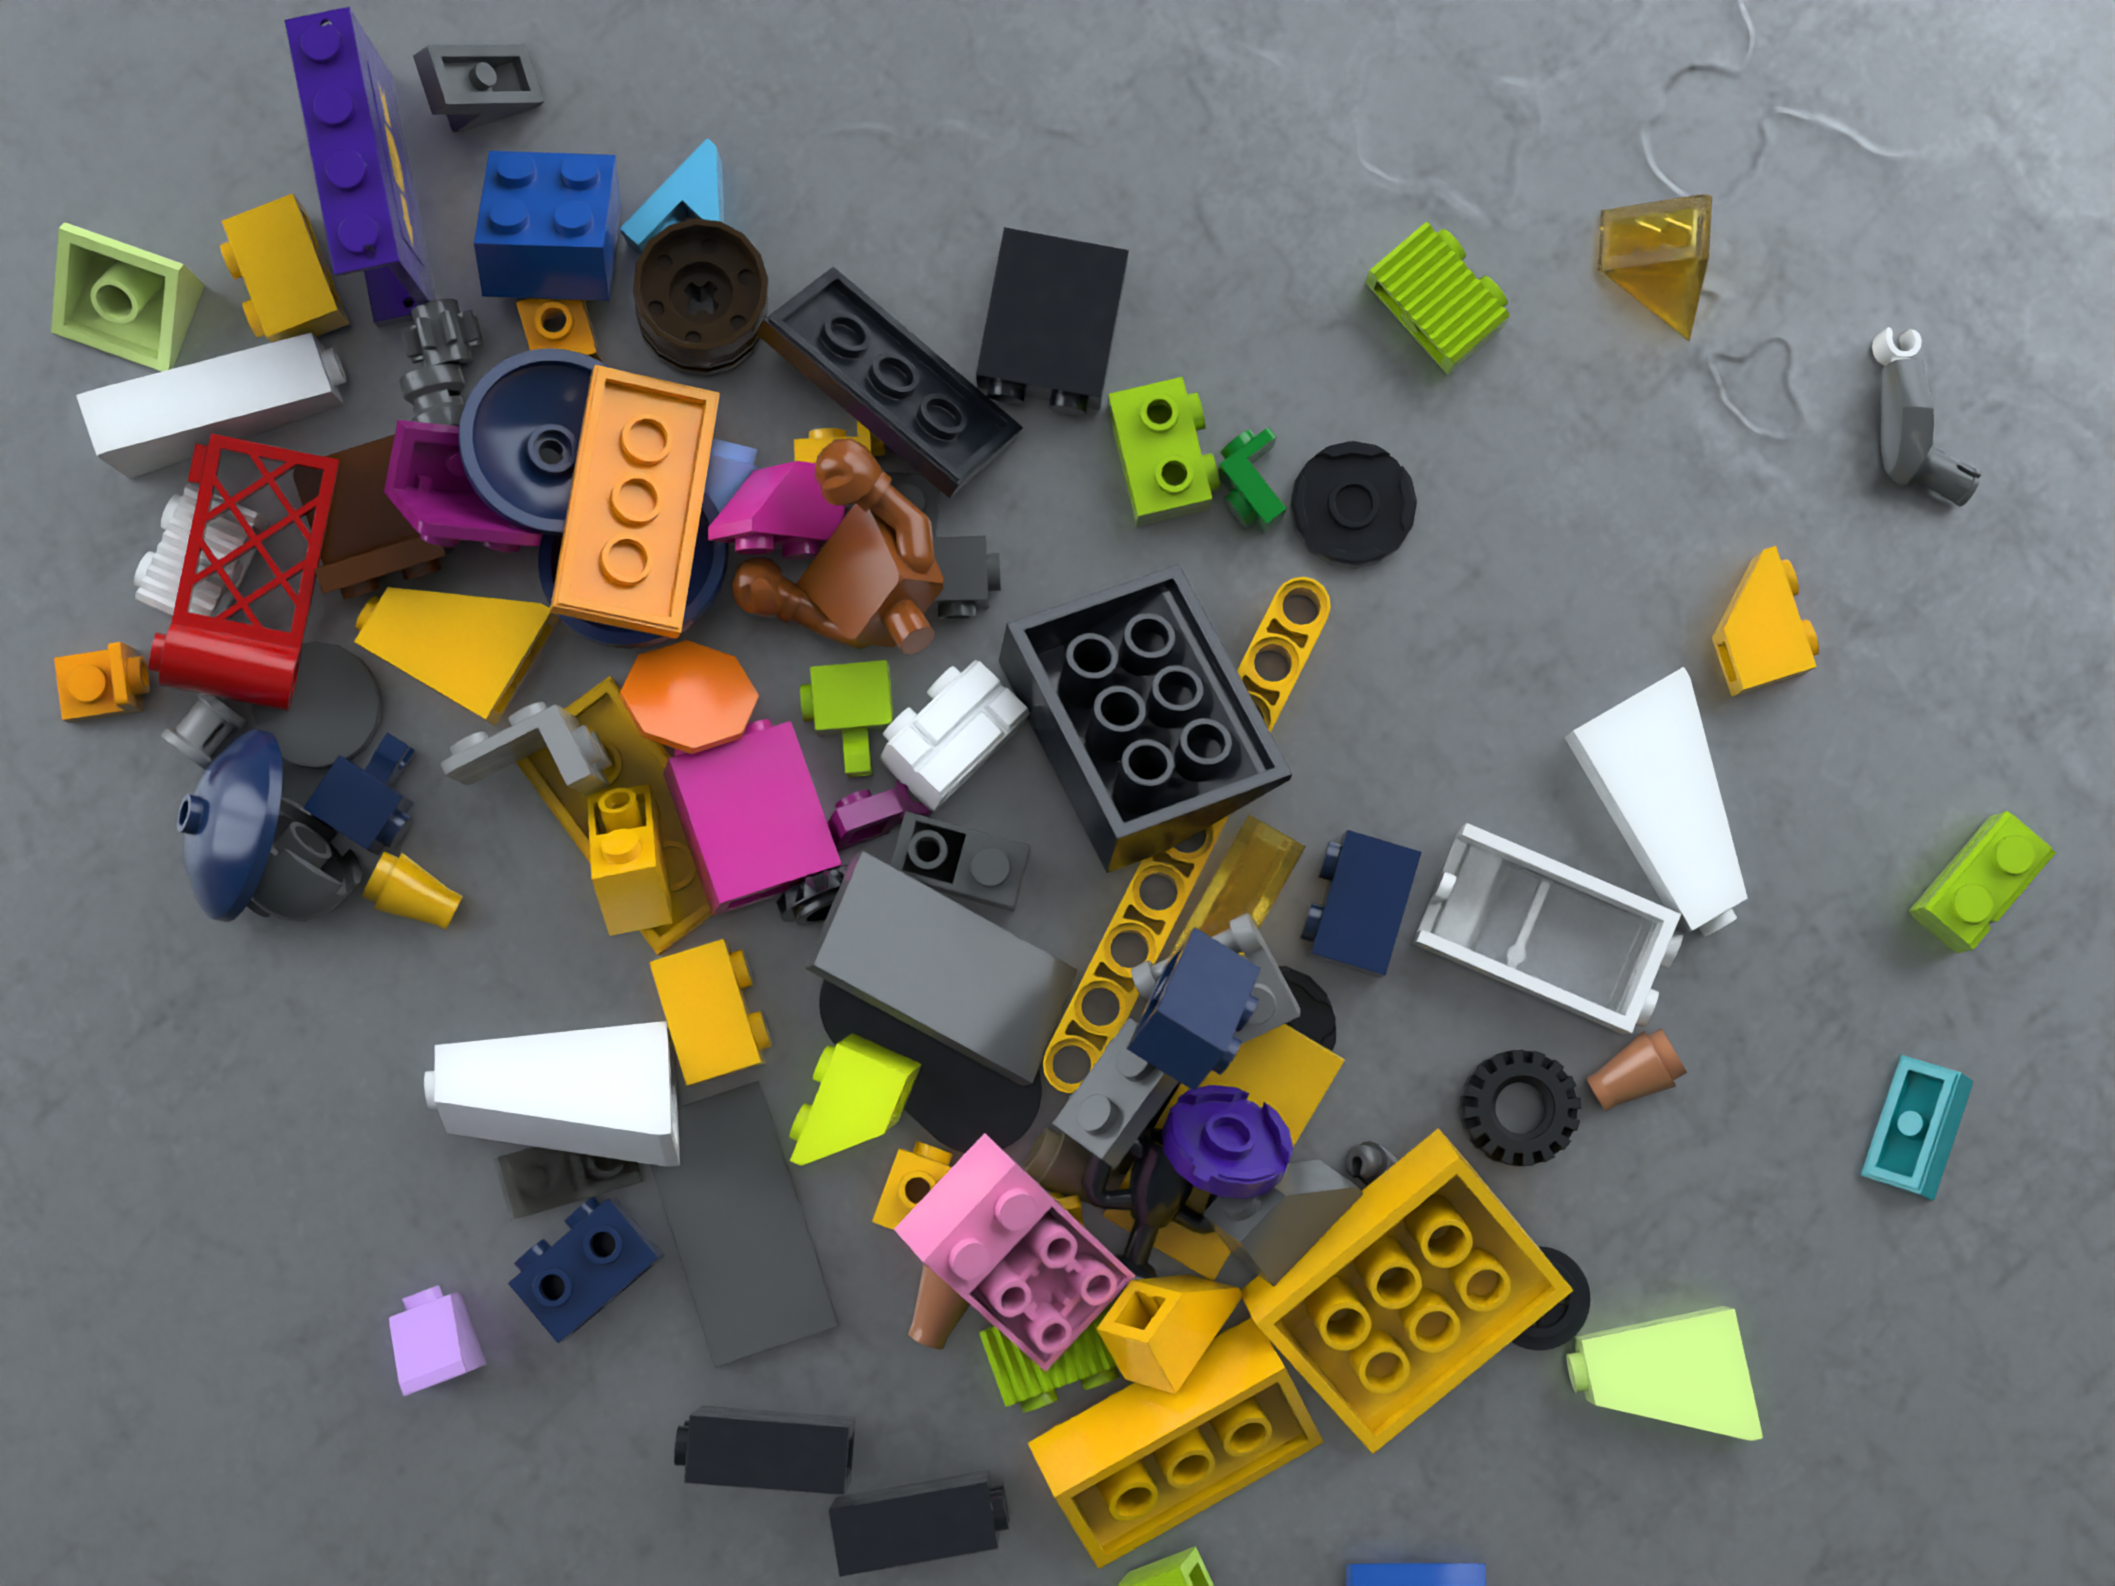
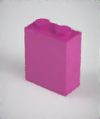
M770 719L758 720L747 725L742 739L695 754L675 749L674 753L676 756L668 759L663 775L713 916L782 895L790 886L805 881L806 877L816 876L823 873L826 869L830 871L841 867L840 857L791 721L773 726Z

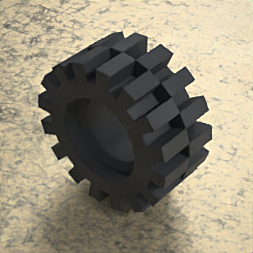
M1523 1049L1496 1054L1477 1066L1478 1069L1473 1075H1469L1464 1084L1466 1089L1464 1095L1460 1096L1459 1105L1463 1110V1118H1461L1463 1129H1467L1471 1137L1469 1140L1475 1148H1479L1485 1153L1486 1157L1493 1161L1513 1166H1533L1540 1162H1547L1555 1158L1557 1152L1566 1149L1571 1143V1140H1569L1570 1136L1579 1127L1580 1120L1577 1119L1578 1109H1582L1581 1097H1576L1574 1087H1577L1573 1077L1567 1076L1563 1071L1564 1066L1557 1060L1545 1057L1546 1054L1524 1051ZM1516 1082L1526 1083L1534 1087L1540 1093L1544 1102V1115L1541 1122L1535 1129L1523 1134L1507 1130L1500 1123L1496 1115V1101L1500 1092L1508 1085Z

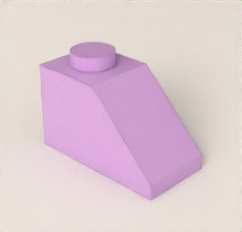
M439 1285L402 1299L406 1311L389 1317L398 1381L403 1396L487 1364L461 1292L443 1297Z

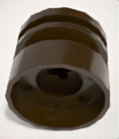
M694 218L669 225L648 241L636 262L633 283L636 318L643 341L661 362L687 374L710 376L731 370L753 354L761 340L756 333L763 320L767 317L768 276L760 252L745 234L721 221ZM708 297L713 298L712 314L704 309L698 311L696 315L691 314L690 300L692 298L700 303L704 302Z

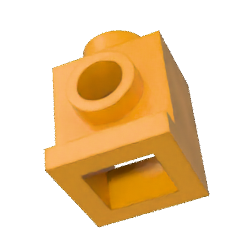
M528 298L516 302L530 350L565 349L588 355L603 363L585 300ZM560 315L566 317L565 326L560 331L548 332L544 329L546 319Z

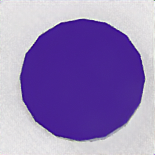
M1206 1085L1198 1087L1195 1091L1189 1089L1171 1107L1161 1132L1164 1153L1176 1172L1199 1189L1219 1197L1247 1199L1266 1194L1281 1182L1293 1152L1290 1130L1278 1112L1265 1102L1261 1108L1256 1103L1247 1100L1249 1093L1236 1087Z

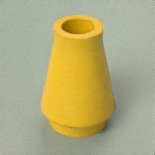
M384 851L361 897L375 903L373 910L434 924L446 930L463 895L449 889L401 852L398 858Z

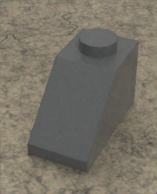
M1319 1159L1288 1163L1281 1182L1268 1193L1247 1199L1218 1197L1202 1215L1235 1258L1274 1287L1363 1193L1358 1186Z

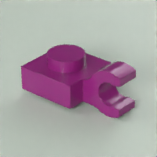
M897 779L892 789L872 796L870 790L866 789L842 798L835 804L836 809L827 824L838 852L888 834L894 826L902 824L905 811L930 817L934 812L930 811L923 803L913 801L908 795V786L902 784Z

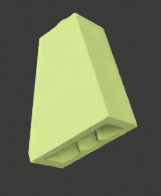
M1719 1306L1573 1337L1576 1352L1566 1355L1568 1372L1574 1392L1584 1391L1586 1401L1596 1406L1748 1441L1763 1439L1734 1308Z

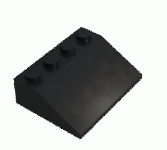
M1179 564L1007 623L998 662L1016 697L1028 707L1030 714L1027 718L1106 873L1169 850L1291 779L1292 772Z

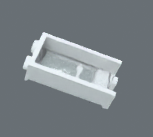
M1466 823L1458 830L1410 945L1425 951L1427 950L1624 1035L1632 1033L1636 1024L1645 1027L1659 997V992L1651 989L1660 965L1669 968L1673 963L1680 948L1683 933L1675 930L1681 916L1680 913Z

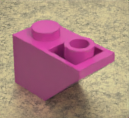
M793 461L754 470L708 527V540L734 543L735 552L738 554H767L774 552L775 548L782 549L783 559H814L820 552V548H823L845 518V505L834 506L824 499L821 488L814 477L816 463Z

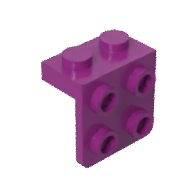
M397 420L384 493L402 513V516L420 533L421 539L431 544L447 547L459 545L460 539L482 541V544L486 547L502 552H518L521 545L540 546L543 534L522 529L501 518L474 491L465 474L459 454V426Z

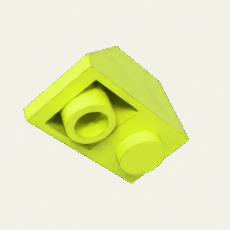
M854 1033L838 1042L836 1047L828 1044L813 1074V1080L821 1083L812 1105L806 1102L802 1105L789 1134V1138L797 1141L790 1161L803 1166L885 1134L899 1122L922 1064Z

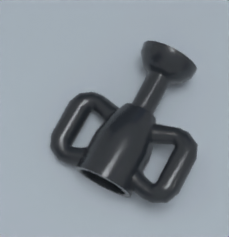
M1160 1128L1144 1130L1142 1138L1138 1137L1129 1149L1128 1153L1135 1158L1131 1169L1129 1188L1112 1191L1106 1190L1112 1167L1092 1152L1081 1180L1082 1195L1094 1207L1105 1210H1130L1132 1218L1135 1219L1124 1254L1114 1255L1135 1275L1132 1280L1158 1277L1155 1268L1148 1263L1159 1228L1166 1227L1171 1221L1194 1233L1205 1235L1215 1232L1202 1214H1197L1185 1205L1194 1185L1176 1172L1165 1155L1161 1136L1163 1129ZM1210 1193L1205 1210L1219 1196Z

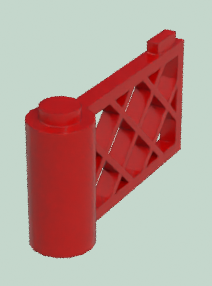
M210 433L208 446L195 443L188 482L199 484L200 486L172 621L167 635L155 634L149 657L148 670L159 672V686L289 711L296 688L301 650L317 577L315 569L319 567L340 465L338 459ZM222 451L250 456L263 477L233 497H230L217 478ZM260 459L284 464L269 473ZM297 466L323 471L318 497L296 511L275 482ZM270 485L289 515L256 535L236 505ZM216 488L225 502L210 511L214 489ZM231 510L251 540L218 560L204 540L207 524ZM315 510L310 534L301 518ZM295 522L308 542L306 558L282 573L262 543ZM256 547L276 578L243 598L224 570V567ZM203 550L212 565L197 574ZM303 571L297 596L288 580ZM215 573L219 574L237 601L236 604L216 617L189 612L194 587ZM282 585L296 606L291 631L285 632L263 627L249 606ZM243 610L253 625L228 619Z

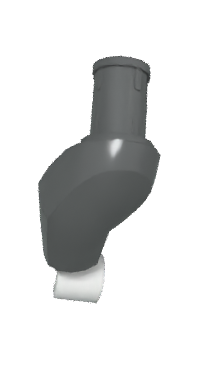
M1888 327L1875 337L1872 344L1874 357L1885 366L1881 372L1880 443L1885 471L1900 486L1916 482L1961 507L1969 501L1980 482L1978 478L1981 476V471L1954 459L1935 447L1933 440L1934 408L1924 360L1910 359L1921 348L1922 340L1920 334L1913 329H1908L1902 333L1899 338L1901 350H1899L1893 343L1892 329Z

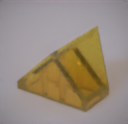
M1698 194L1601 210L1597 271L1607 275L1690 341L1709 261L1712 196Z

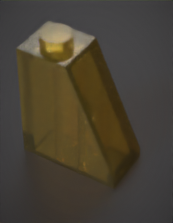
M1248 815L1168 958L1174 954L1194 927L1213 937L1231 928L1229 921L1249 913L1259 929L1306 846L1257 818ZM1242 951L1237 953L1242 957L1244 956V953Z

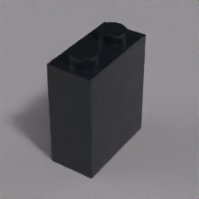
M1004 227L976 371L977 388L987 389L988 398L1003 403L1023 404L1025 397L1050 401L1049 408L1051 410L1068 415H1086L1087 408L1100 410L1128 265L1129 250Z
M701 1406L689 1415V1420L684 1421V1426L678 1425L675 1439L674 1465L685 1466L684 1483L844 1495L851 1483L856 1417Z
M989 1470L838 1496L828 1510L839 1577L998 1549L999 1531L1009 1530L1010 1523L1004 1484L991 1485Z

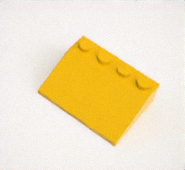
M1439 1128L1361 1191L1363 1195L1274 1287L1258 1275L1241 1289L1242 1299L1258 1328L1372 1454L1574 1291Z

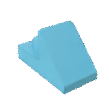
M708 138L620 228L626 243L639 256L649 240L669 225L683 222L688 216L691 219H705L724 223L722 161L717 146Z

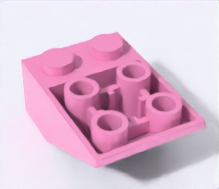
M985 1133L894 1229L932 1271L1045 1372L1135 1277L1118 1258Z

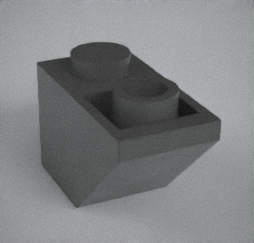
M905 811L890 866L932 889L1014 912L1031 847L1029 844Z

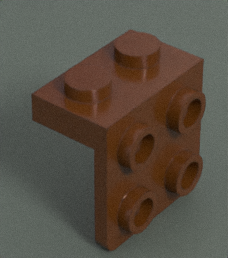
M395 434L324 456L338 459L340 465L321 553L323 565L315 569L323 594L340 589L343 600L379 589L377 577L401 570L404 580H410L441 569L438 558L446 556L453 550V546H439L421 539L420 533L402 516V513L384 493ZM297 466L293 472V479L304 506L318 497L323 471ZM315 510L306 515L311 529Z

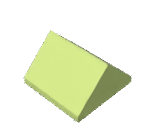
M64 222L58 231L51 333L159 371L170 370L174 368L205 285L182 263Z

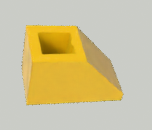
M1776 546L1764 549L1751 560L1712 636L1731 697L1802 676L1817 667L1814 656L1819 655V644L1815 630L1808 619L1801 620L1793 597L1799 594L1796 573L1788 559H1780Z
M650 783L629 788H615L605 793L587 796L591 878L609 936L672 924L670 881Z
M1190 1274L1134 1279L1128 1283L1096 1329L1125 1380L1176 1394L1233 1312L1243 1294L1239 1287Z

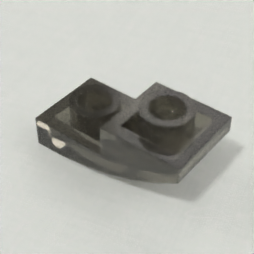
M531 1147L493 1159L510 1221L643 1182L637 1162Z

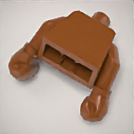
M852 438L835 439L819 453L816 460L814 477L821 488L824 499L829 504L840 506L854 503V506L797 583L784 577L780 567L770 558L750 557L739 563L731 583L734 602L746 613L767 618L777 617L785 623L792 620L826 639L857 649H864L870 645L895 647L898 645L904 654L918 653L925 649L935 637V631L923 614L940 594L944 586V577L935 560L931 521L925 513L890 485L892 478L882 471L881 466L866 446Z

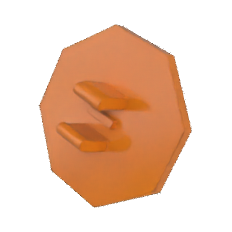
M685 640L637 655L620 691L619 698L643 738L695 754L742 739L758 703L759 695L735 656Z

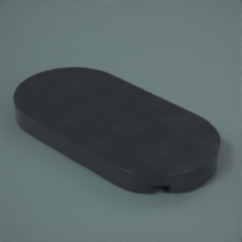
M823 980L819 999L820 1015L825 1031L835 1046L851 1033H854L922 1064L904 1110L940 1143L953 1150L966 1153L985 1133L1001 1149H1004L1019 1140L1031 1127L1037 1116L1042 1097L1039 1069L1033 1084L1021 1086L831 982Z

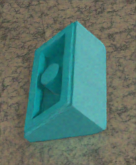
M1901 1055L1861 1176L1933 1201L1936 1197L1972 1089L1973 1080L1962 1072Z

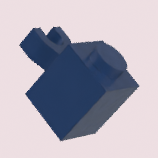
M387 732L365 769L339 755L303 809L369 852L380 855L385 846L393 849L405 836L413 821V818L407 813L414 802L391 788V786L410 763L417 751Z

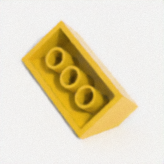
M1251 1317L1237 1326L1223 1331L1213 1339L1176 1394L1135 1382L1121 1391L1111 1394L1105 1400L1071 1419L1054 1426L1048 1432L1028 1442V1445L1055 1500L1099 1570L1319 1446L1324 1441L1270 1340L1258 1328Z

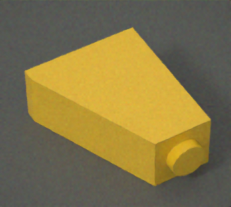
M387 587L381 598L372 597L362 609L355 624V628L360 633L354 642L381 660L496 727L561 619L557 614L550 613V608L542 603Z

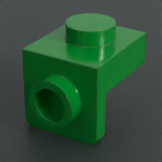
M1270 427L1264 429L1257 436L1248 429L1234 438L1220 451L1225 460L1218 467L1219 480L1230 492L1224 496V501L1243 526L1248 527L1254 523L1262 534L1279 523L1287 509L1252 465L1274 447L1277 436Z

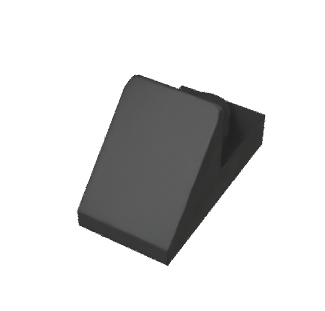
M426 45L413 55L432 115H447L453 132H464L537 108L544 103L525 45Z

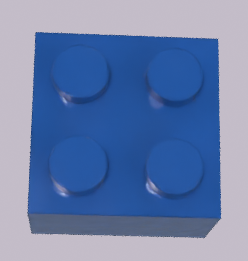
M489 151L474 238L482 297L610 301L622 212L616 155Z

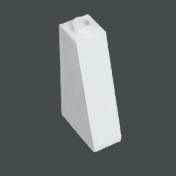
M310 332L90 390L76 396L96 456L127 478L132 479L192 458L195 443L208 446L210 433L243 440L343 405L338 385L346 383L347 379L335 348L332 346L325 349L321 342Z
M1682 667L1573 730L1564 738L1663 905L1681 914L1677 923L1678 930L1684 934L1699 928L1702 935L1706 937L1736 920L1737 916L1732 907L1748 899L1691 678L1685 668Z
M667 1021L435 1045V1070L426 1071L424 1076L425 1098L429 1110L438 1109L448 1134L665 1167L680 1165L676 1053Z

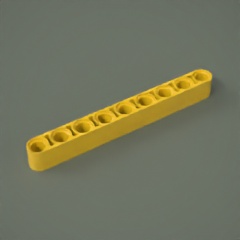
M1296 577L1281 585L1237 669L1270 733L1329 616L1331 609L1330 597L1324 586L1315 579ZM1293 595L1308 597L1316 607V619L1304 625L1292 623L1283 612V602L1285 599ZM1264 651L1280 653L1288 662V675L1280 681L1271 682L1264 680L1255 670L1254 660L1257 655ZM1229 815L1203 830L1204 843L1195 852L1184 853L1172 847L1163 853L1141 861L1045 1052L1043 1059L1044 1075L1049 1084L1057 1091L1072 1094L1083 1080L1079 1083L1069 1084L1057 1078L1053 1071L1055 1055L1065 1047L1073 1046L1080 1048L1090 1059L1091 1071L1104 1053L1108 1043L1125 1024L1140 994L1131 975L1132 968L1122 967L1113 959L1110 948L1113 940L1122 933L1139 935L1147 945L1148 954L1144 962L1150 960L1155 965ZM1152 876H1161L1172 882L1176 891L1175 902L1172 906L1158 911L1147 907L1140 898L1139 891L1144 880ZM1100 989L1113 994L1119 1004V1012L1116 1019L1110 1024L1103 1026L1090 1023L1082 1013L1083 999L1088 993Z

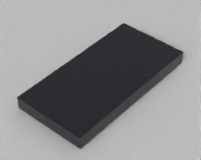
M834 267L766 317L756 333L757 336L949 499L1008 448L1023 429L1017 421Z

